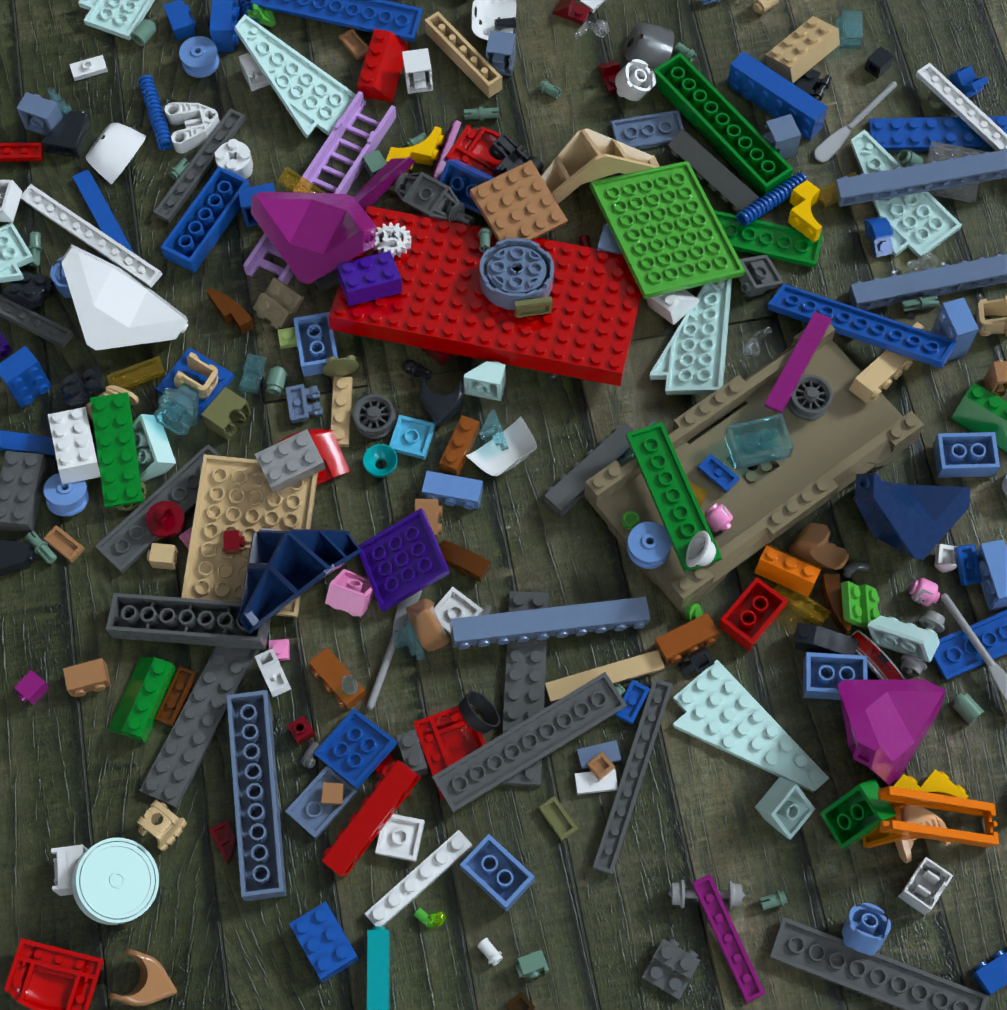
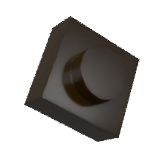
M522 991L505 1005L508 1010L536 1009Z

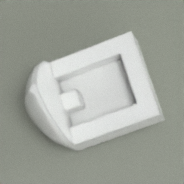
M936 545L934 565L940 572H950L957 568L953 548L957 546Z

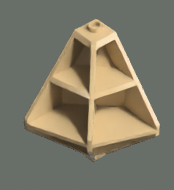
M585 128L576 131L542 173L541 177L557 204H559L581 184L616 173L628 174L660 166L654 155L647 154Z

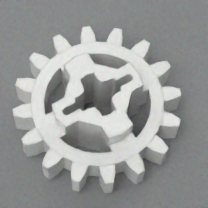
M390 222L389 226L382 224L383 228H376V246L373 250H377L378 254L390 251L394 259V255L401 257V253L406 254L407 249L411 248L412 239L410 231H406L405 226L400 228L399 223L393 226L392 222Z

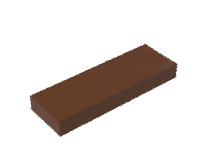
M178 666L156 713L155 722L173 728L196 680L197 672Z

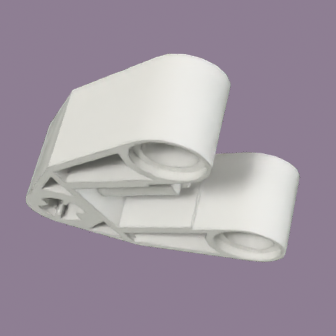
M171 102L165 106V113L171 125H186V129L175 131L171 136L174 149L180 154L186 153L205 143L220 123L217 111L200 103Z

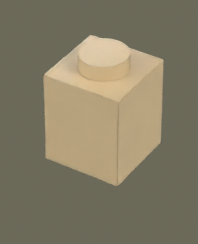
M152 543L151 550L149 549L147 552V561H149L152 568L175 570L178 557L176 546Z

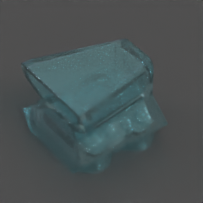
M185 383L178 389L165 388L163 395L159 398V407L154 412L156 422L177 435H187L190 426L198 424L199 391Z

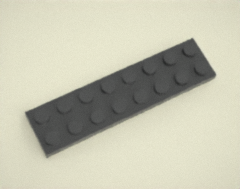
M209 444L95 546L121 573H124L148 551L152 543H156L161 539L154 536L146 525V514L150 507L160 501H172L182 508L184 517L196 507L204 454L221 456Z

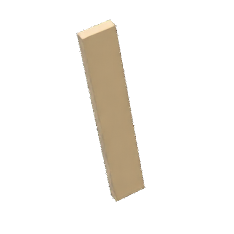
M655 650L547 682L545 687L550 703H554L606 672L615 685L662 671L665 667L659 650Z

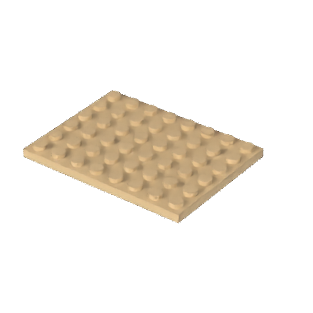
M204 454L181 598L241 602L253 534L262 528L283 531L310 529L318 473L273 494L257 460ZM239 530L242 536H245V547L242 548V554L227 555L225 553L223 531ZM301 595L276 615L298 618Z

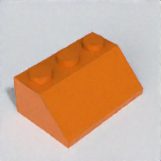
M767 544L754 573L809 597L822 567Z

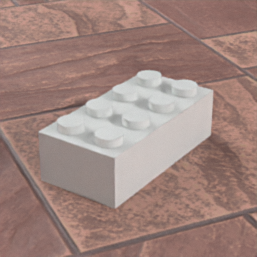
M86 407L48 414L62 484L101 477Z

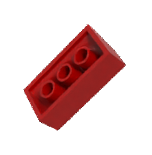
M374 29L357 83L358 92H363L364 98L393 102L404 66L402 52L408 51L409 45L391 31Z

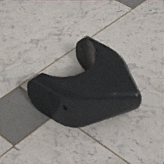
M421 377V408L437 426L443 425L462 411L465 397L464 379H460L459 385L454 392L440 396L429 391L426 387V377Z

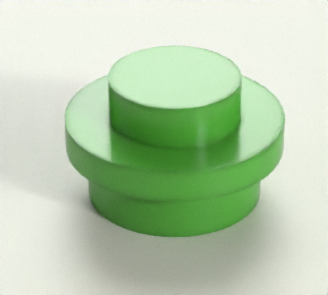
M634 511L625 512L621 517V524L627 530H632L641 522L640 516Z
M697 603L690 604L685 609V618L689 621L703 614L701 606Z

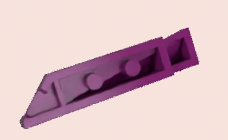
M410 156L407 158L391 159L354 198L363 209H366L367 206H372L415 161Z

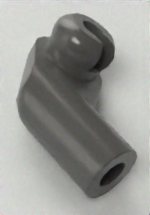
M851 561L842 568V576L852 578L855 571L868 573L870 563Z
M314 741L310 743L301 759V764L307 768L314 767L316 763L313 753L320 745Z

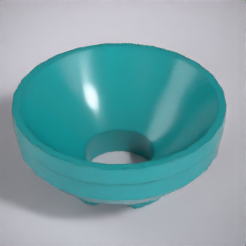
M376 444L369 447L363 456V464L366 471L374 477L390 475L394 472L398 463L395 450L385 444ZM378 461H385L387 465L384 469H378L376 463Z

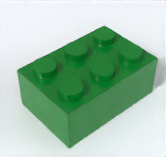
M875 779L857 785L820 812L841 849L856 844L881 826L880 821H889L897 815L888 801L878 800V789L880 787Z

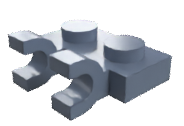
M304 384L286 387L291 423L310 420L309 415H323L320 402L310 405L307 402V398H321L317 385L305 388Z

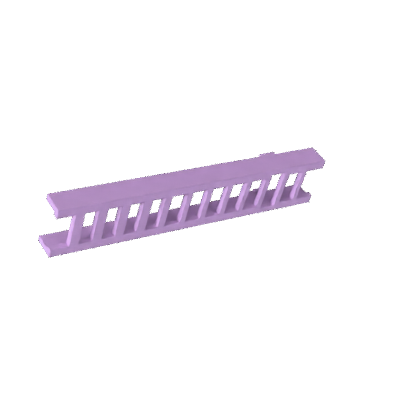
M359 91L343 116L335 124L333 131L292 192L309 193L313 184H316L334 194H347L364 168L363 156L375 151L396 119L395 106L391 105L381 122H378L360 114L366 105V101H364L363 92ZM358 118L377 128L369 134L352 125ZM347 130L367 139V143L362 148L341 137ZM341 144L360 154L353 161L335 153V151ZM332 157L350 165L351 168L347 174L326 166L330 158ZM322 170L343 179L338 188L317 179ZM264 233L243 265L245 274L252 277L260 266L280 275L278 279L288 285L294 275L290 267L287 265L284 269L264 259L268 252L282 258Z

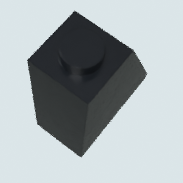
M69 111L42 140L46 153L80 158L91 125L88 114L82 111Z
M0 540V577L31 567L36 553L30 543Z

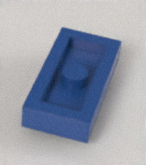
M712 454L697 468L726 494L740 479Z
M975 544L953 547L961 586L982 582Z
M632 680L623 697L627 707L614 716L633 725L650 692V688Z

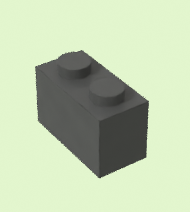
M416 730L396 735L404 764L419 776L428 774V768Z

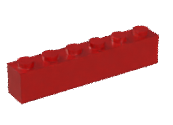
M398 760L387 769L388 774L384 779H380L374 787L376 790L371 796L368 795L361 804L363 807L360 811L355 812L349 819L350 824L347 828L342 829L338 833L335 844L333 846L330 845L323 854L325 857L322 859V862L339 876L346 877L420 780L421 776L403 762Z

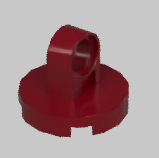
M172 501L155 503L146 514L145 522L149 531L161 539L176 536L185 525L182 508Z

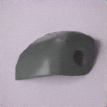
M638 23L633 27L624 44L623 52L625 58L629 62L635 59L642 60L649 65L650 71L654 70L671 57L675 37L673 31L651 23ZM634 38L633 44L628 48L629 41Z

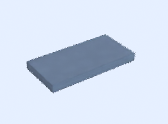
M679 110L614 120L610 123L614 140L638 150L668 145L681 129L684 130Z

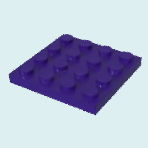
M422 508L358 545L362 550L359 555L379 607L384 612L450 574L431 525Z

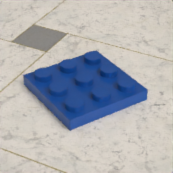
M189 347L157 386L156 390L161 395L202 419L201 414L223 388H227L235 376L230 371ZM191 352L196 354L202 362L207 365L212 364L218 369V384L211 395L205 400L199 399L198 395L186 389L182 391L174 385V378L178 371L201 385H204L208 377L189 369L187 357Z
M353 708L313 754L354 788L358 789L398 743L389 734Z

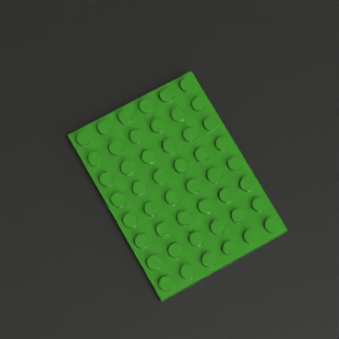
M688 161L590 182L592 193L644 299L744 276L745 270Z

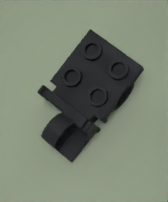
M504 132L489 148L490 155L497 160H501L492 171L495 176L500 172L505 173L532 160L540 175L544 172L542 170L544 166L537 157H529L526 154L527 150L521 152L522 146H518Z

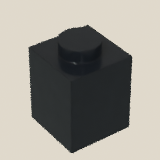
M880 46L867 58L864 69L878 79L891 67L894 55Z

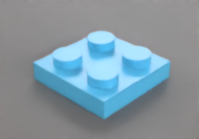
M399 415L389 446L396 453L426 459L436 425L432 422Z

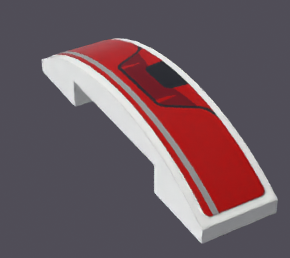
M859 630L850 635V637L858 639L855 655L867 656V666L879 680H906L890 658L870 638Z

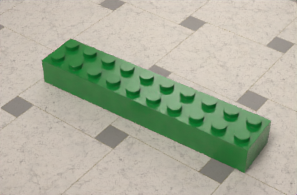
M681 52L653 70L656 77L655 86L761 197L792 177L793 168Z

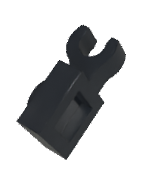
M703 645L687 655L689 661H682L676 667L685 677L694 670L698 674L715 663L707 648Z

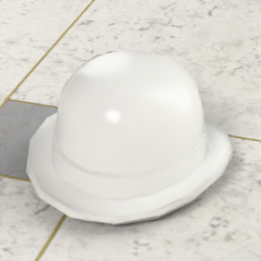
M706 531L697 532L691 539L686 554V564L688 567L696 565L706 566L714 560L716 548Z

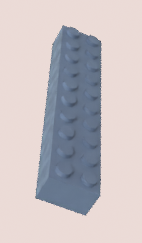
M267 690L227 695L241 897L246 902L287 896L270 696Z

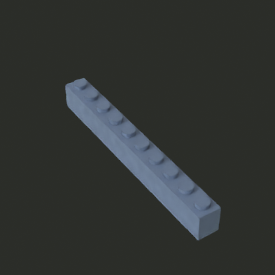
M1007 149L983 152L978 155H966L955 159L948 158L938 162L931 161L921 165L913 164L910 167L904 168L896 167L887 171L879 170L870 174L861 173L857 176L841 177L836 179L834 188L839 207L1007 178Z
M997 254L989 258L981 257L969 262L961 261L953 265L945 264L938 268H926L918 272L910 271L906 274L891 275L882 279L874 278L867 282H855L851 284L848 296L853 307L869 310L899 304L903 301L917 299V297L940 296L1006 283L1007 254Z
M646 597L453 618L450 621V631L453 648L467 649L472 645H478L479 647L488 646L490 643L504 645L515 640L517 642H526L533 638L545 640L550 636L563 638L567 637L568 634L581 636L593 631L595 633H604L610 629H615V631H623L628 627L641 629L650 621V614Z

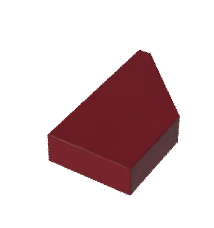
M226 819L209 829V832L228 864L231 861L237 837Z

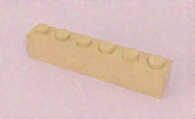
M439 12L425 19L426 34L488 98L502 90V76Z
M919 322L913 325V327L931 332ZM886 350L854 379L849 390L866 404L872 398L876 400L881 394L882 389L886 390L891 385L893 379L897 380L903 373V370L907 371L910 368L914 359Z

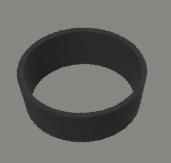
M469 691L459 703L461 716L475 731L485 734L500 724V717L496 708L481 693ZM470 704L476 707L482 713V715L486 719V722L481 720L475 714Z

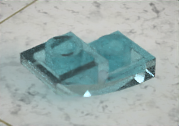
M54 87L47 89L51 100L57 102L64 118L69 111H72L71 105H67L65 99H61L60 93L56 94Z
M248 354L243 367L244 373L239 384V391L258 394L266 364L265 356Z

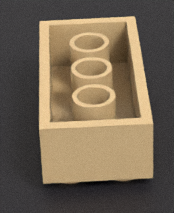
M812 16L765 54L767 67L793 84L840 45L839 28Z

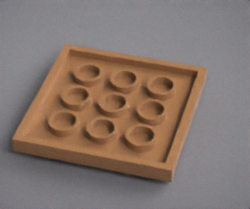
M532 160L469 191L498 242L510 238H522L532 241L566 224L568 221Z

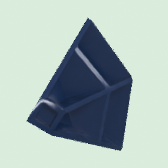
M877 473L856 474V490L853 499L874 538L909 555L912 559L922 560L970 507V488L906 485L882 481Z
M268 528L260 529L252 536L238 620L249 634L253 633L308 589L333 571L356 558L362 552L361 548L347 530L290 529L289 531Z

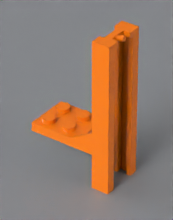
M887 786L878 789V800L888 801L897 815L889 821H880L881 826L863 838V847L872 848L899 840L918 838L985 848L999 845L998 832H993V827L997 826V822L992 821V817L996 816L995 804ZM913 805L984 817L986 834L902 822L900 808Z

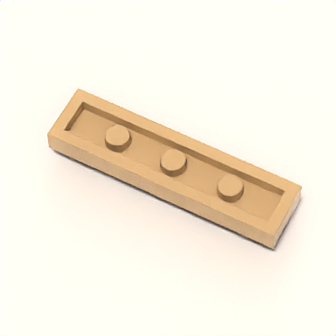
M334 377L331 430L334 432L339 447H349L352 377Z

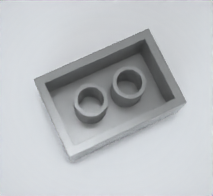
M307 429L255 454L273 494L326 469Z

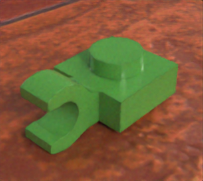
M257 4L251 5L253 11L247 10L248 17L258 19L260 24L273 27L276 24L273 12L270 10L262 9Z

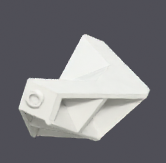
M72 244L61 259L86 345L91 348L103 350L174 340L180 332L184 333L187 329L188 320L185 315L124 269Z

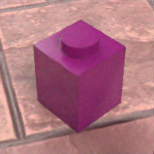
M30 670L14 688L18 692L16 696L25 704L29 701L34 705L50 687L43 679Z

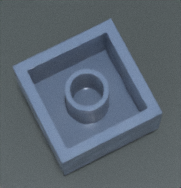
M26 92L16 108L25 129L47 136L63 119L57 102L51 99L47 100L37 94Z

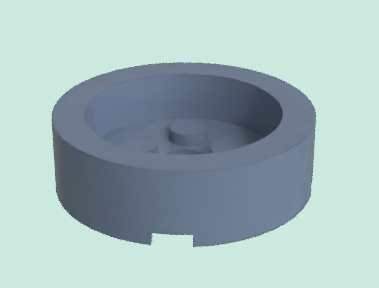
M510 238L497 242L494 247L484 252L480 261V288L485 297L493 304L504 309L514 310V301L548 297L552 291L554 262L549 252H545L540 248V244L528 239ZM518 267L521 270L516 273L513 268Z

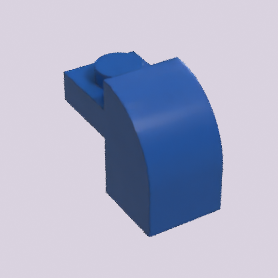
M971 65L962 67L948 75L951 83L967 98L981 92L982 86L988 83L986 76L976 78Z
M878 216L864 220L866 238L872 241L874 257L893 254L891 237L894 236L887 218Z

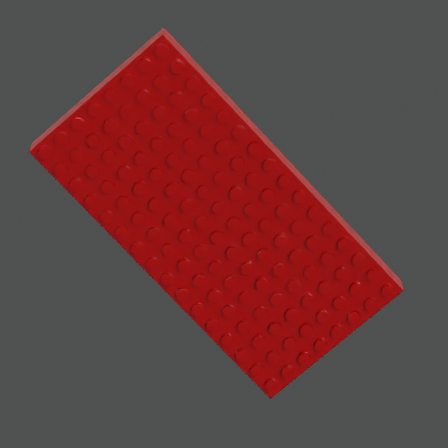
M367 206L365 212L375 223L376 228H383L382 224L389 226V223L392 222L393 226L399 223L400 228L405 226L406 231H410L412 239L411 248L407 249L406 254L401 253V257L394 255V261L401 276L402 293L348 306L341 285H339L328 316L330 329L621 387L642 294L622 254L603 250L597 251L595 248L542 238L532 240L540 244V248L545 252L548 251L554 262L553 287L549 294L553 301L552 313L515 318L514 310L504 309L493 304L485 297L480 288V261L484 252L479 250L480 238L478 237V232L484 227L473 225L467 227L462 223L452 221L449 223L446 220ZM493 232L490 238L491 248L498 242ZM369 249L350 261L378 254L377 250ZM518 267L513 268L516 273L521 270Z

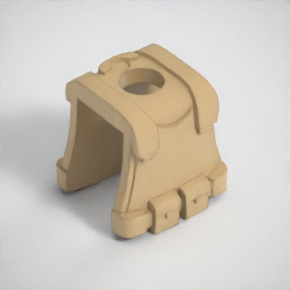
M1007 296L997 300H980L977 306L978 333L981 336H989L991 334H1005L1007 336V317L985 320L987 315L1007 316Z
M191 352L187 357L189 369L208 377L204 385H201L178 371L174 378V385L182 391L184 389L197 394L199 399L205 400L211 395L218 384V369L212 364L207 365L202 362L196 354Z
M155 799L143 817L141 816L137 820L140 826L138 832L142 836L147 832L151 833L158 841V849L165 851L169 845L171 846L176 841L175 837L178 838L187 822L184 818H178L167 809L168 806L165 803H160ZM162 815V823L159 825H154Z

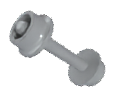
M928 610L924 616L919 618V623L925 629L928 628L937 633H941L945 629L943 625L945 618L935 611ZM904 654L901 657L902 664L900 668L908 675L918 677L927 668L926 663L915 656Z
M684 880L671 883V890L668 892V895L671 897L672 905H679L681 908H684L685 898L698 899L694 890H685ZM729 880L728 890L718 891L722 899H728V908L732 909L735 906H742V898L745 894L742 892L741 884H736Z

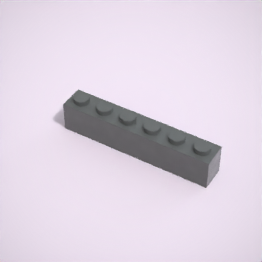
M683 129L668 144L672 148L671 153L677 158H683L684 162L688 161L690 166L697 171L695 175L702 181L706 179L709 182L707 186L714 192L718 190L721 193L720 197L726 203L729 201L733 203L734 206L732 208L737 213L760 198Z
M625 422L621 426H616L608 438H603L595 450L591 449L585 455L583 461L575 463L571 469L572 471L567 475L563 474L554 487L550 486L545 491L544 503L561 518L584 497L585 481L615 460L620 464L632 453L626 433L634 430Z

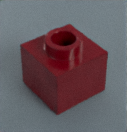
M239 530L223 531L225 553L227 555L242 554V548L245 547V536H242Z
M304 715L287 725L298 746L316 736ZM304 726L302 731H297L298 728Z

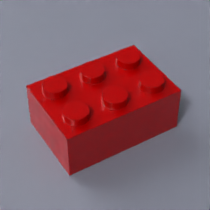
M756 577L720 619L718 628L750 652L785 610L788 600Z

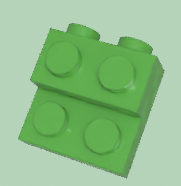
M849 581L842 582L844 621L865 630L868 629V623L880 616L878 611L879 597L876 589L867 584L858 586Z

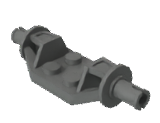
M423 172L403 173L392 185L394 186V194L400 197L404 204L432 219L446 220L449 223L451 221L460 222L467 227L475 222V217L464 212L465 205L459 202L450 186Z

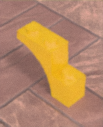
M435 126L432 133L417 145L405 148L391 147L386 163L391 159L407 158L410 156L416 163L433 166L434 160H437L439 156V146H442L444 143L442 128Z
M806 180L792 189L790 203L794 208L790 211L788 223L811 241L816 242L819 240L822 226L815 220L811 207L817 203L820 189Z
M936 769L921 787L917 785L918 782L913 777L906 776L905 774L893 786L964 799L969 797L961 786L953 784L944 772L937 771Z

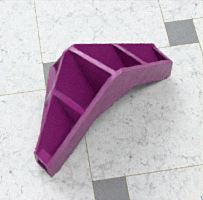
M260 192L252 196V216L297 279L302 283L309 285L336 269L337 264L348 262L361 253L374 249L376 246V225L353 196L346 194Z
M924 679L843 680L837 685V691L842 704L847 734L846 743L853 755V759L869 767L888 786H894L939 713L946 690Z

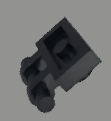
M810 69L797 80L795 86L821 101L825 90L831 84L832 77L826 75L824 79H820L821 72Z

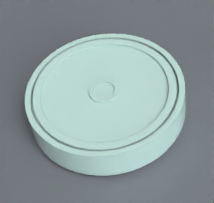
M109 838L93 845L78 859L72 874V892L77 905L89 918L106 925L124 924L141 916L153 903L159 887L158 869L151 854L139 843L126 838Z

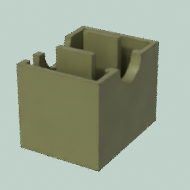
M224 387L201 415L207 428L228 441L237 431L234 423L236 421H246L245 415L249 417L251 411L245 399Z

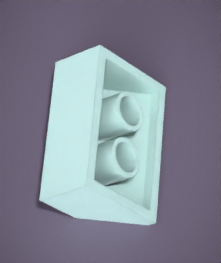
M141 414L133 422L140 476L142 481H146L167 473L176 464L160 416Z
M879 616L867 625L876 645L902 654L915 656L929 663L940 643L935 631L928 628H919L910 622H900L891 616Z

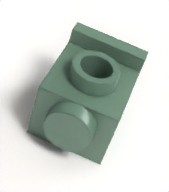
M542 949L518 958V965H515L519 978L528 976L529 979L540 976L541 971H544L545 974L549 973Z

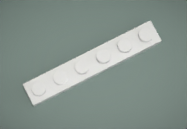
M458 830L364 914L374 926L386 925L471 849L473 845Z

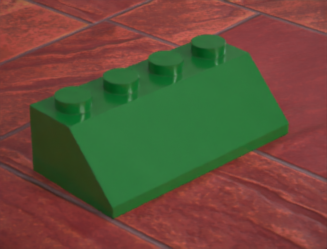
M973 382L950 420L971 433L995 432L997 448L1007 454V401Z
M140 657L108 728L109 731L146 743L154 725L156 713L177 669L173 663L156 657Z

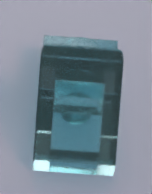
M495 409L491 410L479 433L480 437L484 440L493 436L495 445H500L502 451L507 450L509 447Z
M406 618L395 641V648L399 649L408 645L411 656L415 655L417 661L425 658L424 651L417 639L409 618Z

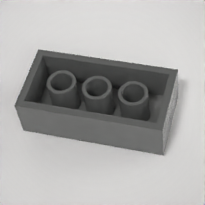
M6 451L0 474V530L28 533L34 531L49 465L43 454Z

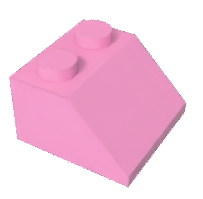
M343 569L331 581L325 604L330 605L334 609L346 611L352 616L361 617L368 610L374 596L369 578Z

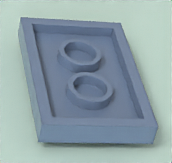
M326 766L285 812L312 837L317 839L358 793L331 768ZM323 782L344 783L343 805L321 803Z

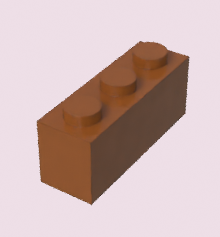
M461 416L439 462L441 473L453 476L460 475L468 458L466 455L470 453L480 432L479 421Z
M706 613L656 638L654 646L659 650L665 665L669 663L675 664L682 660L683 656L694 652L703 645L709 647L716 643L719 631L709 614Z
M328 647L309 661L310 673L316 679L320 678L324 682L322 684L323 688L328 693L332 692L336 696L334 700L341 708L345 707L349 711L367 696L365 689Z

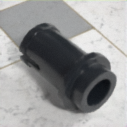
M498 17L494 20L495 29L501 31V29L516 28V18L500 19Z

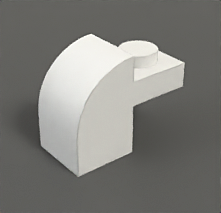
M273 648L254 656L272 697L291 690Z

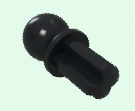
M412 359L404 362L403 369L406 373L412 374L414 377L431 379L432 371L423 367L421 363H417Z

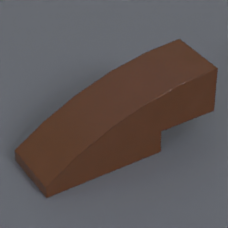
M211 288L206 289L209 300L226 325L234 322L242 335L255 328L253 319L237 302L219 291Z
M442 540L439 544L447 566L464 576L467 574L478 582H482L491 568L489 560L448 541Z
M823 574L821 587L828 612L839 631L848 636L851 631V623L843 619L840 575Z

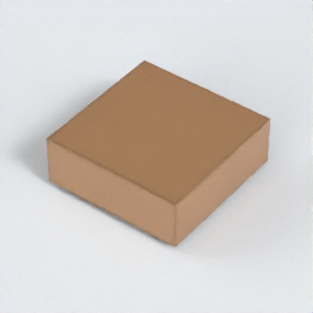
M603 752L586 764L599 781L615 769L613 763Z
M323 782L321 803L343 805L344 783Z

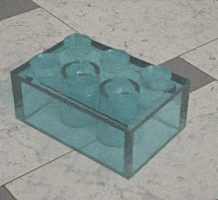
M782 414L726 426L724 438L735 470L791 457L794 447Z

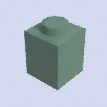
M379 150L363 156L364 167L371 179L387 164Z

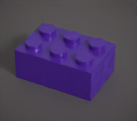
M390 251L337 264L338 280L348 306L402 293L401 276Z

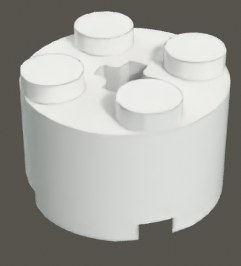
M638 59L632 60L616 75L617 94L631 101H639L654 87L656 83L654 71H650L649 65L646 62Z
M231 139L222 144L215 152L217 167H222L245 179L252 174L253 161L251 153L244 143Z

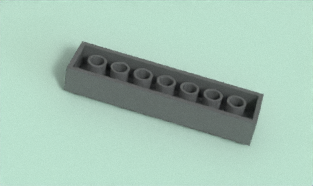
M114 593L106 631L112 638L265 650L271 619L249 634L238 620L241 602Z

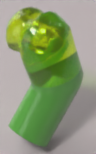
M419 908L414 914L428 928L441 926L446 920V915L442 911L428 915L422 908Z

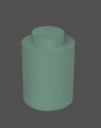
M143 19L130 36L135 43L144 46L157 31L156 25L149 19Z
M960 693L952 700L955 703L952 707L969 725L984 713L983 709L968 693L965 695Z

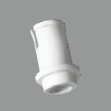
M488 938L483 939L477 947L489 960V964L495 966L503 959L501 956L502 952H498Z

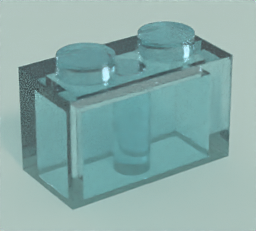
M842 10L836 22V27H839V48L860 49L863 40L862 10Z

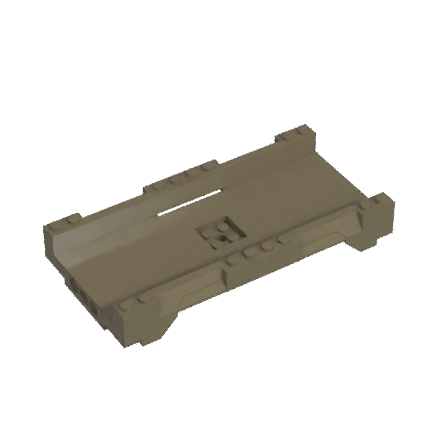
M831 324L803 376L816 375L823 378L832 389L833 397L826 413L819 419L811 421L800 419L790 411L788 404L782 414L764 406L804 330L794 337L793 344L750 376L745 379L740 375L736 376L674 419L672 430L668 432V435L703 515L705 516L704 512L716 503L718 505L724 504L733 515V520L730 522L732 526L722 533L721 530L713 532L710 529L721 553V561L684 573L671 544L670 555L663 565L654 569L641 568L653 584L659 586L679 612L686 609L688 605L697 603L707 596L727 576L728 572L856 480V474H864L873 467L887 465L901 455L903 450L917 441L924 424L912 411L902 416L882 393L876 400L872 398L866 404L849 390L854 379L861 371L832 340L836 329ZM744 401L747 403L691 444L687 442ZM710 454L740 478L739 482L727 494L697 470L698 466ZM634 456L622 464L615 460L585 481L584 497L606 522L609 531L626 551L631 530L625 529L621 524V517L625 512H636L640 516V523L656 522L664 526ZM747 467H753L755 470L751 471Z

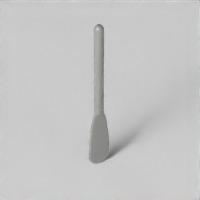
M895 81L891 82L848 125L838 129L814 150L815 159L822 163L827 162L847 140L852 129L896 88L897 83Z
M422 590L397 605L393 622V634L366 707L369 710H372L375 706L399 637L409 622L406 607L418 602Z
M946 593L942 594L941 600L988 666L991 677L1007 702L1006 672L991 658Z

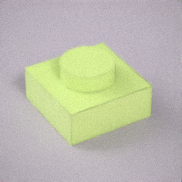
M295 327L278 330L281 349L298 346Z

